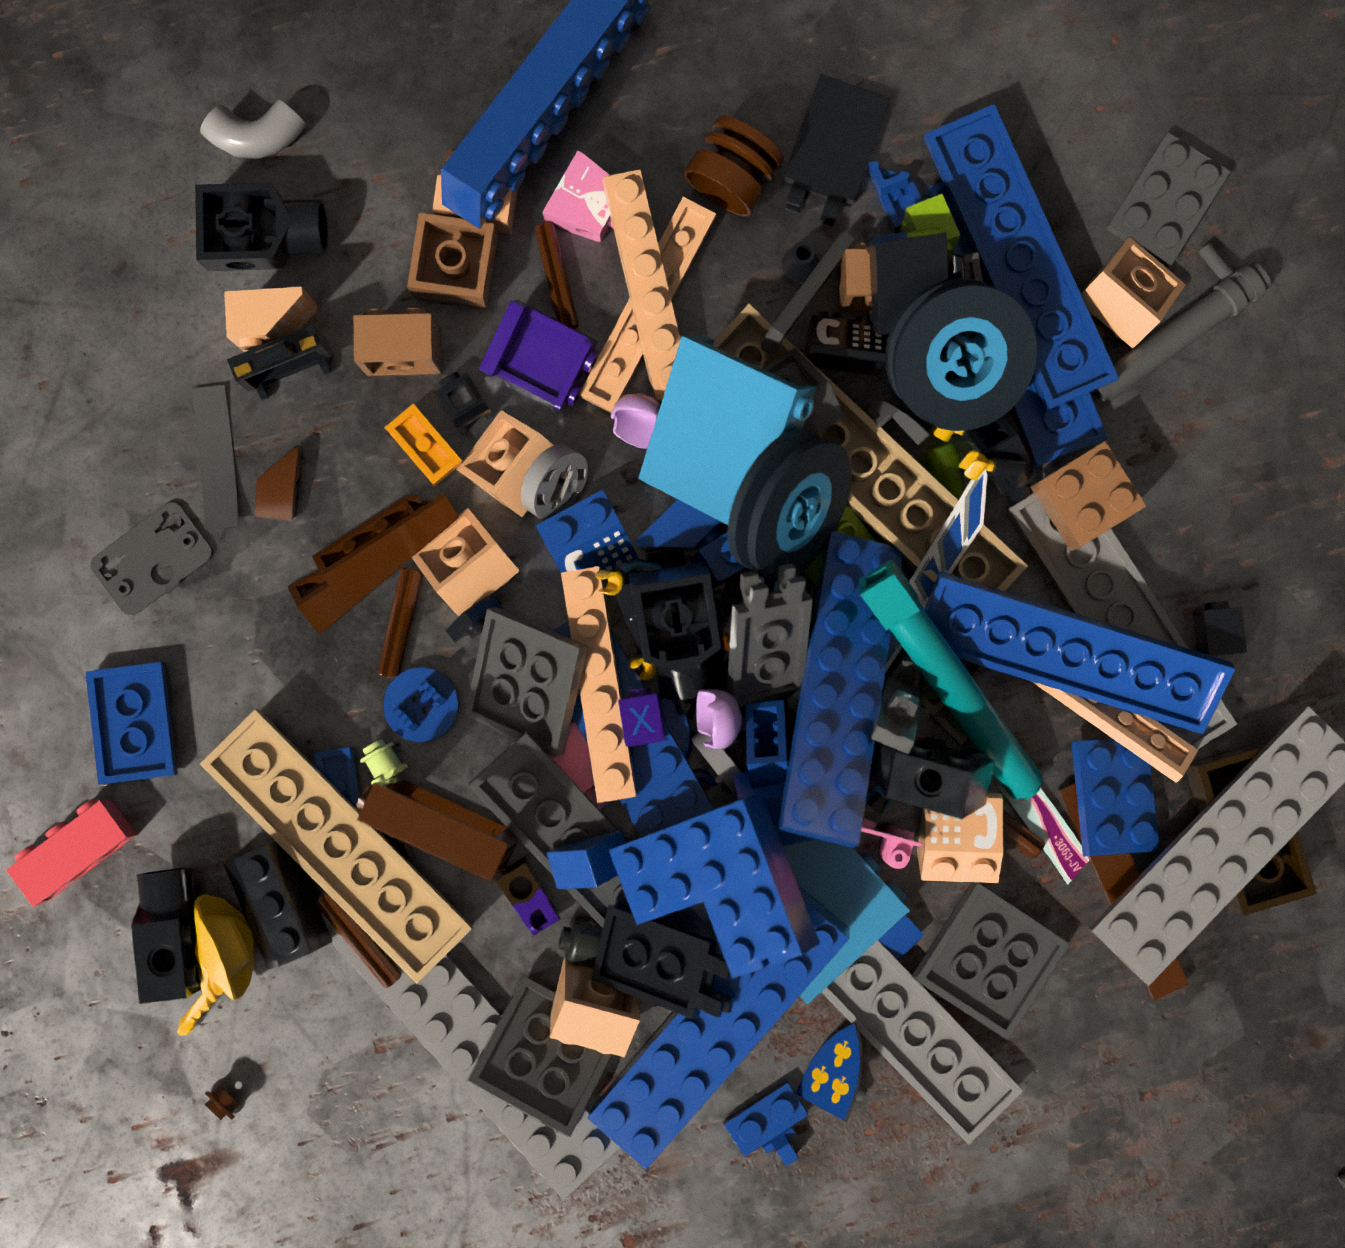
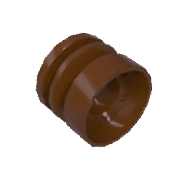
M724 115L719 116L713 124V132L707 133L705 137V144L709 150L700 149L696 151L684 170V177L693 188L719 207L736 215L750 216L763 196V189L759 183H771L774 178L773 171L779 170L783 164L784 156L781 150L757 129L736 118Z

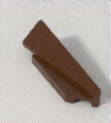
M439 494L432 501H423L419 495L403 497L312 556L319 570L287 586L298 609L318 633H322L458 519V514L445 494Z

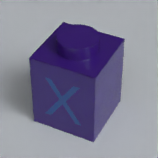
M650 688L627 691L628 698L618 700L625 747L668 741L661 695L657 693L651 694Z

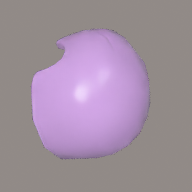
M642 393L624 395L615 403L610 416L611 419H615L613 433L630 445L647 449L661 404L654 398Z
M699 690L696 702L697 728L701 734L711 737V740L704 742V745L713 749H725L737 738L742 723V714L737 700L732 694L723 690Z

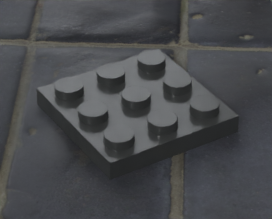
M500 608L487 609L465 715L515 739L527 731L546 753L554 757L564 754L588 646Z
M972 882L913 973L912 978L1003 1038L1009 1040L1070 943L978 882Z
M522 976L466 1082L560 1134L571 1137L612 1054H603L595 1049L576 1044H565L557 1039L550 1038L551 1011L556 993L526 976Z

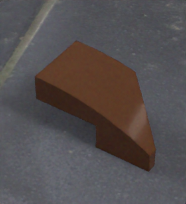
M295 445L257 478L255 517L293 520L296 517V490L301 470V446Z

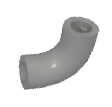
M277 100L266 114L252 121L243 120L224 105H218L205 117L200 133L213 145L235 157L260 159L282 151L301 134L307 125L294 110L284 102Z

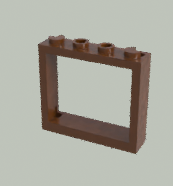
M401 777L374 782L371 787L366 786L362 797H359L356 808L361 810L358 821L490 882L507 867L519 841L507 826Z

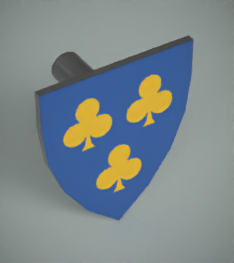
M854 1023L842 1029L823 1044L812 1058L796 1092L798 1096L845 1122L849 1118L855 1100L862 1101L867 1094L866 1088L860 1085L863 1057L862 1043L857 1024Z

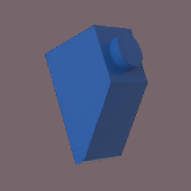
M677 499L635 541V545L640 550L668 551L683 548V551H694L699 545L704 547L720 535L716 528L720 525L721 521Z

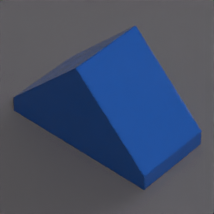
M618 829L547 850L546 853L557 889L595 888L617 876L618 874L609 850L625 844L622 830Z

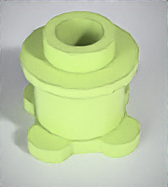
M380 739L363 749L366 756L360 759L361 764L365 762L375 779L371 782L372 785L374 782L390 779L409 768L407 763L401 764L392 748L395 745L393 741L385 744L384 740Z

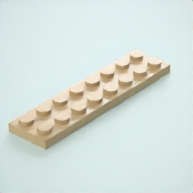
M255 709L200 763L416 984L473 928L452 904L377 829L357 820L360 812L258 709Z

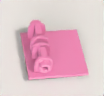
M863 818L861 831L882 837L879 849L880 858L893 868L900 869L905 867L909 862L913 845L919 847L923 845V843L913 839L915 833L908 829L887 824L886 831L876 829L877 822Z

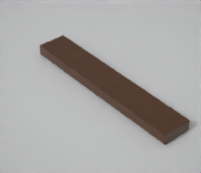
M1073 782L1057 790L1081 841L1076 785ZM1130 853L1087 856L1110 906L1140 876ZM1177 957L1149 986L1145 984L1150 997L1154 1000L1189 985Z

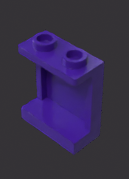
M511 300L479 370L490 376L498 375L554 404L553 408L561 411L566 409L568 404L574 406L583 387L578 382L584 370L590 372L598 358L599 352L594 350L598 341L520 300Z

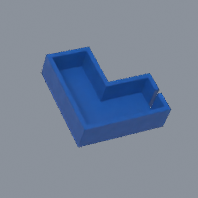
M762 792L609 850L636 925L704 902L732 978L765 968L769 964L772 966L802 956L820 944Z

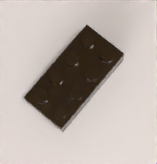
M1266 744L1250 745L1190 764L1186 773L1199 814ZM1298 832L1227 904L1228 911L1244 916L1317 894Z

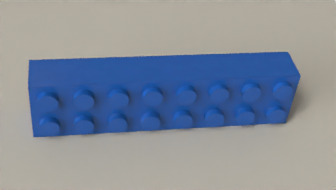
M571 0L441 168L442 205L478 229H481L487 219L493 221L500 213L504 205L503 198L509 190L515 192L523 182L526 174L524 170L531 162L536 164L541 159L547 147L546 141L552 133L557 136L562 131L568 120L567 114L573 106L578 108L583 103L589 92L588 86L594 78L600 80L605 74L610 63L609 58L614 51L620 53L626 46L630 38L629 31L635 24L640 26L645 21L651 9V6L648 5V0Z
M798 883L797 885L820 944L802 956L772 966L769 964L765 968L735 978L731 976L729 979L714 975L711 991L735 997L731 1013L722 1012L721 1016L717 1018L700 1010L699 1017L691 1019L673 1012L594 1103L587 1119L644 1169L647 1170L849 940L850 928Z

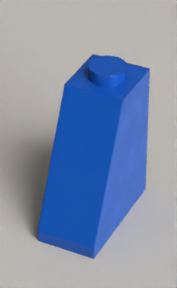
M784 700L745 703L747 768L752 789L785 782L791 749Z

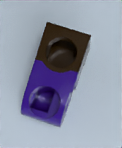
M525 856L505 868L496 877V883L526 927L535 936L559 921L561 917L545 892L544 886L533 871L534 868Z

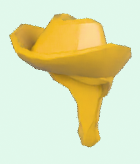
M203 894L197 897L193 905L197 936L195 956L201 968L200 987L202 994L179 1020L177 1029L179 1035H187L189 1032H193L202 1014L215 1004L223 992L232 1000H237L244 995L250 985L255 966L254 934L244 914L224 898Z

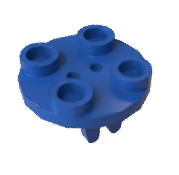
M418 667L407 669L392 680L385 692L383 708L385 719L395 733L405 740L421 743L436 740L449 731L456 721L460 709V701L457 691L449 678L437 670ZM414 696L419 697V701L417 703L413 702ZM424 707L429 708L428 714L423 712Z

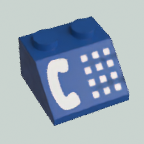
M603 489L535 525L561 573L597 566L601 570L612 571L615 567L632 559H639Z

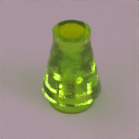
M953 442L925 452L927 462L924 464L931 475L955 498L961 497L966 486L963 469L959 467L962 462L960 449L956 450Z

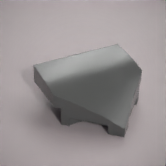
M863 394L857 399L880 427H885L894 419L917 445H921L932 435L911 415L888 402Z

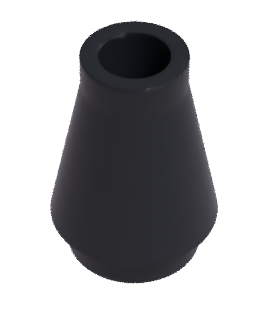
M799 242L785 253L782 259V268L789 279L795 282L806 281L819 263L814 247L808 242ZM797 256H805L806 260H800Z

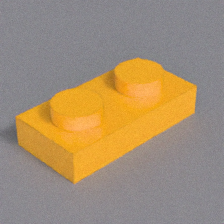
M414 403L384 427L434 486L463 463Z

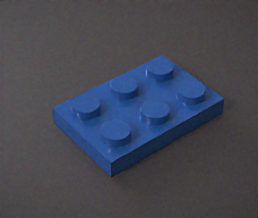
M165 662L86 671L98 785L178 775Z
M1114 739L1071 742L1083 857L1160 851L1151 765Z

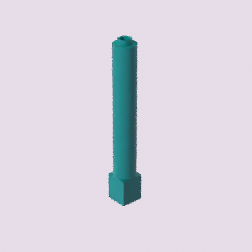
M893 559L860 578L861 597L885 630H891L974 747L984 752L983 757L995 760L993 773L1010 797L1013 799H1029L1036 795L1043 781L1042 774L921 606L918 594Z

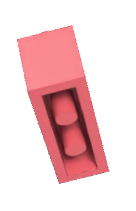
M96 798L89 800L76 810L79 816L69 824L65 821L60 822L45 833L48 839L38 847L34 844L29 845L14 856L17 862L6 871L32 907L49 902L138 835L112 799L97 801Z

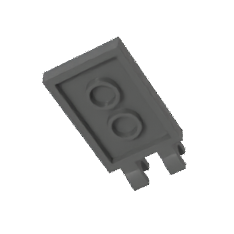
M793 564L777 567V581L780 591L768 593V587L765 583L758 585L759 574L756 570L741 573L740 586L744 603L735 604L732 607L727 692L736 698L739 707L745 706V703L765 702L788 697L802 683L808 648L812 598L804 591L805 579L802 576L795 578V566Z

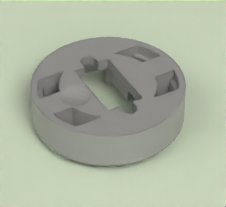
M564 444L554 445L542 452L528 469L522 483L521 502L524 508L538 518L546 520L574 505L582 493L587 480L588 464L585 457Z
M698 732L691 738L692 742L718 774L715 778L716 782L724 781L737 797L733 775L743 773L725 749L706 747L704 742L710 741L711 737Z

